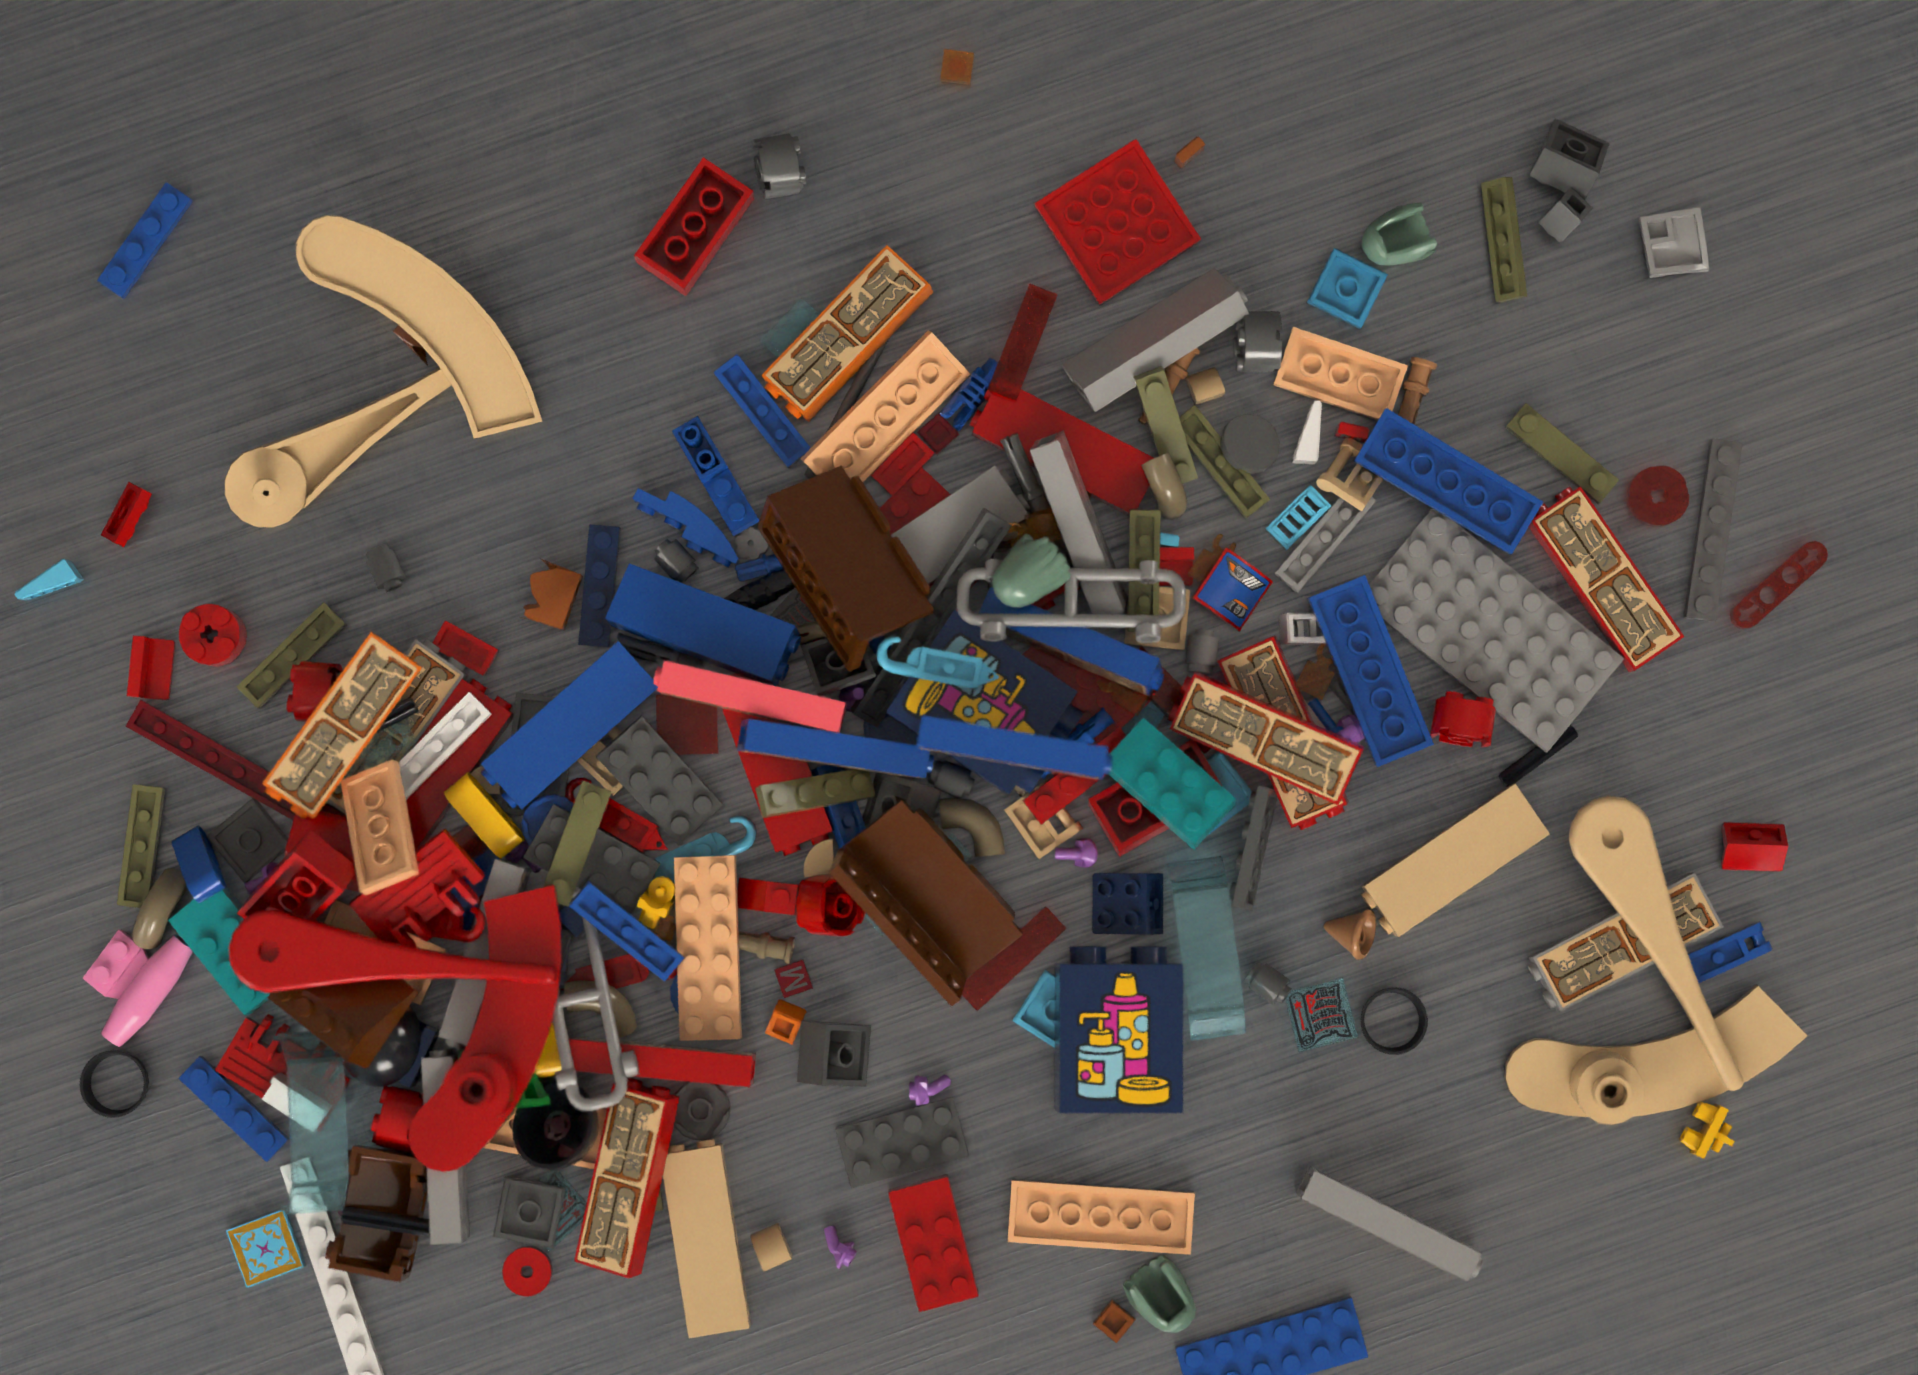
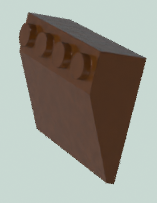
M404 979L271 992L267 998L343 1059L367 1069L419 991Z

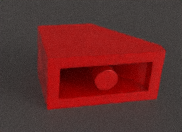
M739 878L737 891L738 908L796 915L799 884Z

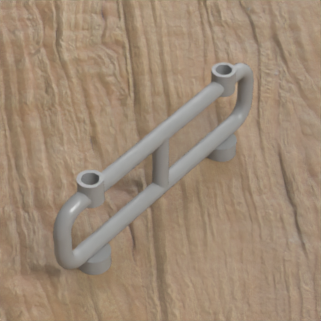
M1000 559L986 560L985 567L968 570L961 576L957 586V610L959 615L965 622L981 626V639L992 642L1005 639L1006 626L1136 627V640L1138 642L1155 643L1161 639V628L1171 627L1178 623L1184 616L1186 608V589L1182 578L1174 571L1158 569V563L1152 560L1141 561L1139 569L1070 568L1068 571L1071 577L1065 582V614H978L972 612L969 608L970 584L975 580H986L992 583L995 571L1002 563ZM1140 581L1143 584H1155L1158 581L1168 582L1173 586V610L1168 615H1077V582Z
M575 888L572 898L577 895L581 888ZM582 917L596 988L561 996L559 992L553 1018V1027L562 1070L556 1071L555 1074L559 1090L566 1088L570 1103L580 1110L591 1111L617 1104L627 1091V1077L639 1075V1067L634 1050L625 1053L621 1051L598 931L595 926ZM599 1000L615 1088L609 1094L586 1099L580 1095L578 1090V1079L573 1064L563 1008Z

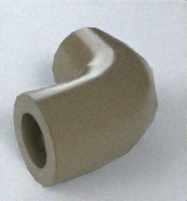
M1163 454L1141 465L1157 501L1156 507L1158 510H1161V516L1169 520L1178 519L1187 508V497L1170 454Z
M939 799L942 829L962 828L968 831L973 838L975 857L1005 854L1004 838L1000 824L987 807L972 799Z
M174 868L165 869L146 896L132 931V940L138 947L154 949L161 944L167 922L176 905L188 890L181 871Z
M595 981L565 982L564 995L596 988ZM608 985L618 1036H628L637 1028L634 1011L628 999L613 986ZM599 1000L566 1007L568 1012L593 1011L602 1016Z

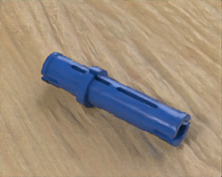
M1102 707L1099 712L1084 724L1079 723L1076 725L1077 729L1066 740L1092 744L1095 742L1094 738L1111 724H1114L1115 721ZM1045 771L1042 778L1045 779L1051 772Z

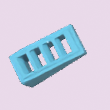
M1309 485L1266 530L1287 550L1331 505L1313 486ZM1307 496L1320 508L1317 512L1304 501ZM1298 505L1311 517L1308 521L1295 509ZM1290 514L1302 527L1298 530L1286 518L1287 515ZM1280 522L1293 534L1290 539L1277 527Z
M61 559L15 591V596L20 600H31L79 583L84 579L72 561Z

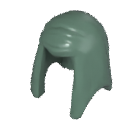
M1422 203L1397 206L1379 216L1366 228L1362 237V248L1371 261L1385 266L1400 265L1423 260L1435 253L1437 242L1435 238L1429 237L1430 233L1425 224L1426 219L1421 215L1422 211H1424Z
M1024 534L1008 552L998 569H996L992 581L994 593L1005 605L1012 607L1027 606L1058 589L1071 577L1068 571L1070 569L1069 565L1065 563L1066 559L1063 554L1057 553V547L1049 542L1048 538L1044 537L1034 541L1030 535Z
M1164 1255L1152 1259L1149 1265L1144 1264L1137 1272L1130 1276V1280H1126L1122 1284L1135 1310L1159 1330L1172 1333L1180 1332L1187 1328L1195 1317L1196 1308L1191 1291L1180 1270Z

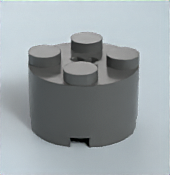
M790 133L753 139V149L758 148L759 156L754 157V164L760 190H765L762 195L763 199L800 194L801 189L804 188L803 184H806V174L804 166H798V154H801L798 136L791 137Z
M1248 311L1249 315H1244L1243 319L1235 323V329L1238 330V337L1233 339L1236 371L1278 372L1282 359V340H1280L1279 330H1282L1280 312Z

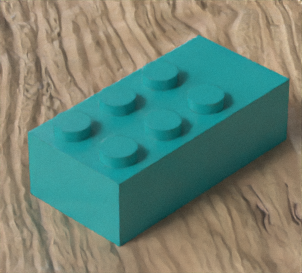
M1144 717L1110 753V755H1113L1109 775L1193 850L1235 806L1236 798Z
M226 887L201 903L193 899L168 921L244 1015H249L269 1000L267 997L270 993L249 988L237 978L230 965L228 947L233 931L243 918L237 914L242 904L230 889Z

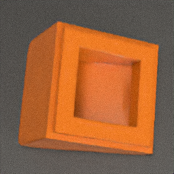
M779 999L765 1034L793 1045L806 1010Z

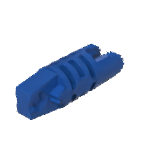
M989 358L981 368L978 366L970 374V377L966 379L959 388V391L953 395L939 414L943 418H950L963 404L964 407L953 420V427L960 431L977 408L984 402L985 399L983 398L990 384L997 385L996 380L1004 370V367L996 360Z

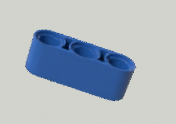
M199 825L171 842L187 888L193 898L198 903H201L227 886L212 844Z

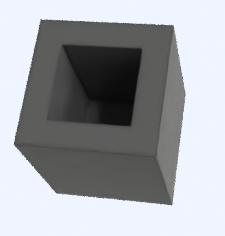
M1570 188L1538 223L1545 228L1549 235L1561 243L1583 221L1593 207Z

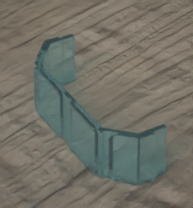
M1222 856L1166 863V871L1169 873L1173 894L1181 961L1183 964L1190 1040L1245 1034L1243 992Z
M310 1031L277 1033V1036H273L274 1041H280L287 1064L292 1174L288 1205H282L281 1210L285 1211V1214L343 1210L347 1184H349L343 1058Z

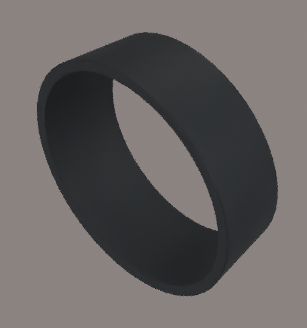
M1391 987L1376 992L1367 1000L1361 1013V1029L1364 1037L1372 1047L1385 1054L1398 1055L1411 1051L1422 1041L1427 1031L1428 1017L1423 1003L1415 994L1403 988ZM1385 993H1398L1407 997L1418 1011L1419 1026L1416 1034L1408 1043L1399 1047L1390 1048L1379 1045L1371 1039L1365 1028L1364 1018L1368 1005L1376 997Z
M118 1050L104 1051L95 1055L85 1065L80 1077L81 1096L86 1105L101 1116L110 1118L125 1116L135 1110L146 1096L149 1084L148 1074L143 1064L136 1057ZM115 1055L131 1058L139 1066L144 1080L143 1092L139 1101L123 1110L106 1108L97 1101L91 1089V1077L96 1066L102 1060Z

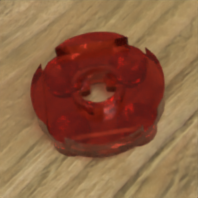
M1649 467L1640 471L1631 480L1627 491V506L1632 511V514L1642 523L1649 526H1665L1678 520L1685 513L1689 504L1687 483L1684 477L1671 467ZM1659 488L1664 490L1662 496L1666 498L1665 502L1659 501L1654 503L1652 501L1653 496L1650 495L1651 491H1657Z

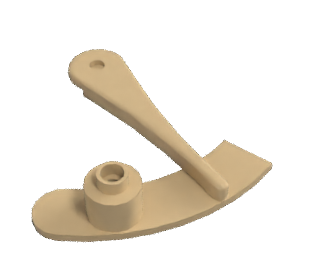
M325 215L308 223L302 229L296 241V258L301 271L309 280L323 287L351 296L397 323L426 350L438 364L439 368L352 412L243 452L231 463L226 474L225 497L230 509L242 521L255 527L274 528L287 523L302 508H306L375 442L423 404L451 385L465 411L474 439L542 422V418L531 385L515 352L494 320L470 292L442 267L405 242L397 240L378 229L348 218Z
M1607 795L1593 799L1579 809L1570 827L1569 842L1573 856L1644 946L1678 998L1693 1027L1661 1039L1629 1045H1580L1544 1038H1534L1522 1042L1511 1052L1505 1063L1504 1078L1508 1090L1519 1103L1531 1109L1566 1116L1590 1117L1597 1123L1608 1125L1624 1123L1633 1116H1645L1680 1109L1716 1097L1728 1090H1739L1745 1082L1782 1059L1808 1035L1758 985L1753 986L1735 1003L1712 1016L1678 928L1649 818L1640 806L1624 797Z

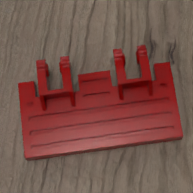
M443 829L415 851L419 874L368 895L360 893L350 901L349 906L378 939L417 947L415 941L402 927L407 923L424 942L432 938L430 930L415 913L418 912L427 922L447 906L454 915L460 917L465 913L462 904L449 891L453 887L461 893L469 904L474 906L479 902L480 899L464 880L463 876L474 886L484 878L485 874L446 829Z
M267 1014L260 1025L246 1017L215 1071L260 1098L264 1097L272 1083L270 1081L273 1076L283 1073L332 1105L316 1130L321 1132L352 1078L340 1072L333 1083L330 1082L341 1063L340 1056L336 1054L332 1057L323 1076H320L313 1071L323 1058L326 1047L320 1044L305 1067L311 1054L288 1041L282 1051H278L290 1026L285 1023L280 1026L271 1044L267 1045L261 1040L271 1027L274 1017Z

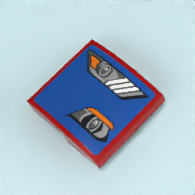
M1224 547L1191 598L1240 632L1273 581L1236 553Z

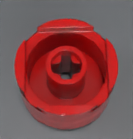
M203 604L193 608L183 616L179 628V641L183 651L190 659L208 666L219 667L232 663L246 645L247 631L244 622L232 610L216 604ZM215 630L218 631V636L213 637V641L209 640L208 634Z
M301 661L299 665L293 664L290 672L291 682L294 683L293 694H289L287 698V712L293 713L296 721L306 722L338 678V672L341 673L343 671L342 666L336 663Z
M1447 691L1445 696L1435 700L1430 732L1431 738L1439 735V741L1465 747H1472L1473 741L1481 742V747H1489L1491 745L1496 714L1493 699L1486 697H1476L1475 700L1464 699V694Z
M831 874L811 876L808 879L802 880L798 885L796 922L799 927L805 928L811 934L848 936L855 932L852 930L864 920L865 911Z
M384 1086L380 1096V1104H382L381 1113H375L371 1125V1131L374 1132L372 1143H376L377 1146L413 1154L410 1149L408 1134L412 1119L424 1105L423 1093L396 1086Z

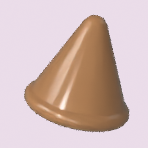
M1367 909L1360 913L1329 920L1324 923V929L1346 948L1355 959L1362 960L1369 953L1375 938L1376 917L1372 910Z

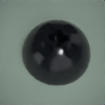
M410 1006L408 1007L367 1069L350 1063L340 1056L345 1069L355 1079L372 1087H384L400 1080L414 1064L420 1048L421 1029L416 1013Z
M551 1079L541 1083L550 1098V1105L517 1108L513 1121V1140L518 1153L527 1163L545 1170H558L574 1165L588 1154L598 1134L599 1119L597 1110L583 1111L571 1104L566 1088L559 1090L557 1080ZM578 1085L580 1095L586 1099L591 1098L590 1095L581 1086Z

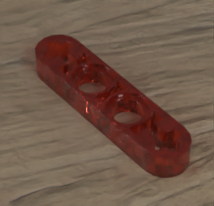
M1811 541L1798 548L1734 605L1730 613L1733 625L1740 629H1748L1759 623L1824 565L1828 557L1826 547L1820 542ZM1807 549H1817L1819 552L1816 555L1818 562L1812 560L1802 567V565L1794 561L1796 557L1799 562L1803 561L1809 555ZM1786 567H1793L1798 573V578L1793 584L1785 582L1782 578V572ZM1763 587H1771L1775 592L1776 597L1771 604L1764 603L1760 599V591ZM1755 603L1759 608L1749 615L1751 621L1745 620L1741 622L1739 620L1741 616L1739 609L1747 610Z

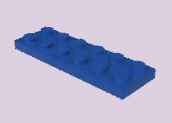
M1387 408L1384 409L1354 462L1510 555L1513 554L1543 503L1542 500Z
M1361 576L1309 597L1308 601L1375 766H1382L1434 745L1366 576Z
M1351 1296L1175 1346L1183 1375H1308L1369 1357Z

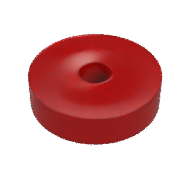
M533 1246L520 1247L506 1258L502 1269L503 1280L513 1293L520 1296H534L543 1291L549 1284L553 1271L552 1263L547 1254L541 1249ZM530 1266L533 1270L532 1276H525L522 1273V1268Z

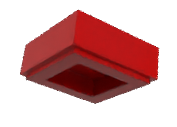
M1341 421L1336 427L1335 437L1352 438L1357 442L1364 443L1368 438L1369 429L1368 427Z

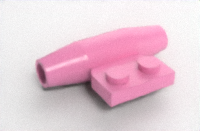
M118 930L82 979L103 996L118 999L101 1032L108 1041L118 1047L124 1045L151 1018L175 986L193 952L182 937L174 934L149 958L146 950L138 947L129 934L124 930Z

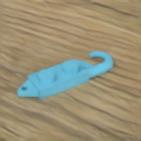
M897 636L884 639L877 649L879 664L884 670L894 674L971 689H977L980 685L999 679V676L982 662L983 658L925 647L914 649L906 663L890 660L886 651L889 645L901 642V638ZM989 673L993 674L994 677L992 679L988 678Z
M737 815L729 819L731 823L738 822L745 826L747 833L743 839L729 844L722 834L717 832L709 833L657 857L656 860L660 862V866L655 873V878L665 876L675 883L674 857L737 855L746 851L753 845L756 839L755 825L745 816Z

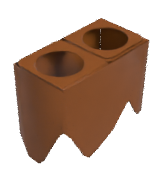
M541 559L550 570L535 572L530 575L531 590L537 603L525 605L523 607L525 609L524 615L529 618L528 620L565 631L583 576Z

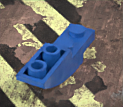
M696 416L672 430L732 535L736 536L758 523V517L699 417Z
M639 488L637 489L633 500L639 503L637 509L650 516H653L655 512L665 516L664 522L678 530L681 529L682 525L686 528L681 537L687 541L685 545L687 548L699 554L706 550L714 554L712 560L728 568L731 563L734 565L739 564L740 559L723 532L695 505L670 491L666 501H663Z

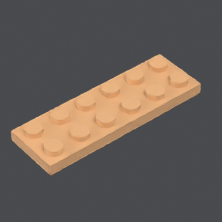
M928 330L800 459L816 476L842 466L850 479L857 475L864 482L970 376V373L942 342Z
M736 855L674 857L677 951L684 956V959L677 966L680 1041L741 1039Z
M1011 1180L1007 1242L1191 1255L1195 1193Z

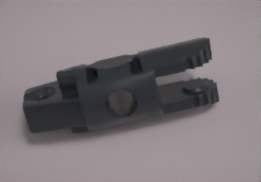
M781 570V572L778 571L770 576H763L754 582L740 587L724 599L757 610L778 600V597L789 593L795 586L785 570Z

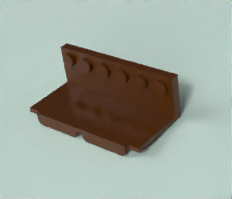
M839 466L767 496L758 529L848 672L859 668L869 640L934 612V608L926 598L930 592L927 581L900 539L896 536H891L889 532L890 525L859 476L856 475L850 479L843 467Z
M903 799L837 851L829 873L951 1007L961 1000L967 978L1023 935V931L1013 921L1015 912L973 865L969 866L964 861L962 852L923 809L918 808L914 812Z

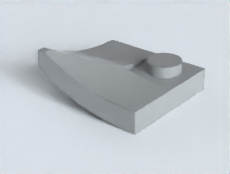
M1700 207L1639 218L1649 278L1709 271L1706 238Z

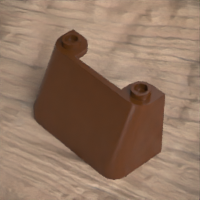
M353 1145L352 1150H347L344 1168H348V1174L351 1175L345 1207L423 1218L428 1195L427 1167L417 1160L414 1153L410 1154L361 1145ZM341 1222L339 1235L334 1241H329L325 1258L329 1260L328 1268L402 1282L411 1274L419 1235L349 1225Z

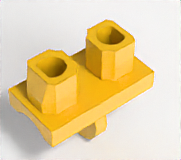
M665 876L656 877L651 881L649 887L638 901L637 907L642 909L638 920L648 928L655 929L657 923L661 921L662 917L665 918L675 904V884L671 879Z
M1698 1102L1692 1116L1705 1123L1700 1133L1686 1126L1679 1141L1691 1149L1690 1153L1702 1159L1705 1158L1714 1138L1716 1139L1711 1150L1719 1153L1724 1143L1732 1147L1735 1141L1727 1136L1733 1126L1724 1122L1720 1129L1729 1110L1717 1104L1713 1106L1708 1103Z

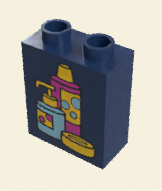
M956 610L953 611L929 648L983 658L982 662L999 676V679L980 685L977 689L909 677L886 711L888 716L918 736L923 715L1046 737L1051 734L1053 737L1063 740L1068 738L1084 712L1070 704L1078 691L1003 641L992 642L981 639V627L965 622ZM992 673L988 674L989 679L994 677ZM947 754L1008 796L1015 785L1030 794L1045 772L1044 770Z
M1069 946V963H1055L1054 1109L1057 1112L1183 1113V964L1167 963V947L1131 946L1130 963H1106L1105 946Z

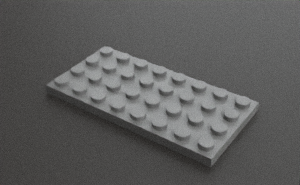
M1433 508L1369 584L1386 624L1476 697L1493 699L1496 713L1546 753L1625 659L1455 521Z

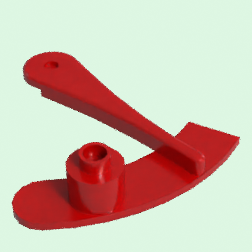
M555 885L484 901L488 926L489 959L453 955L393 943L277 909L257 911L244 918L233 931L228 947L230 965L237 978L251 989L264 993L376 980L433 978L486 980L480 1013L470 1040L459 1060L447 1071L441 1087L412 1119L408 1136L410 1149L420 1163L429 1169L447 1172L457 1170L469 1163L497 1134L519 1103L537 1069L550 1035L555 1014L562 966L561 918Z

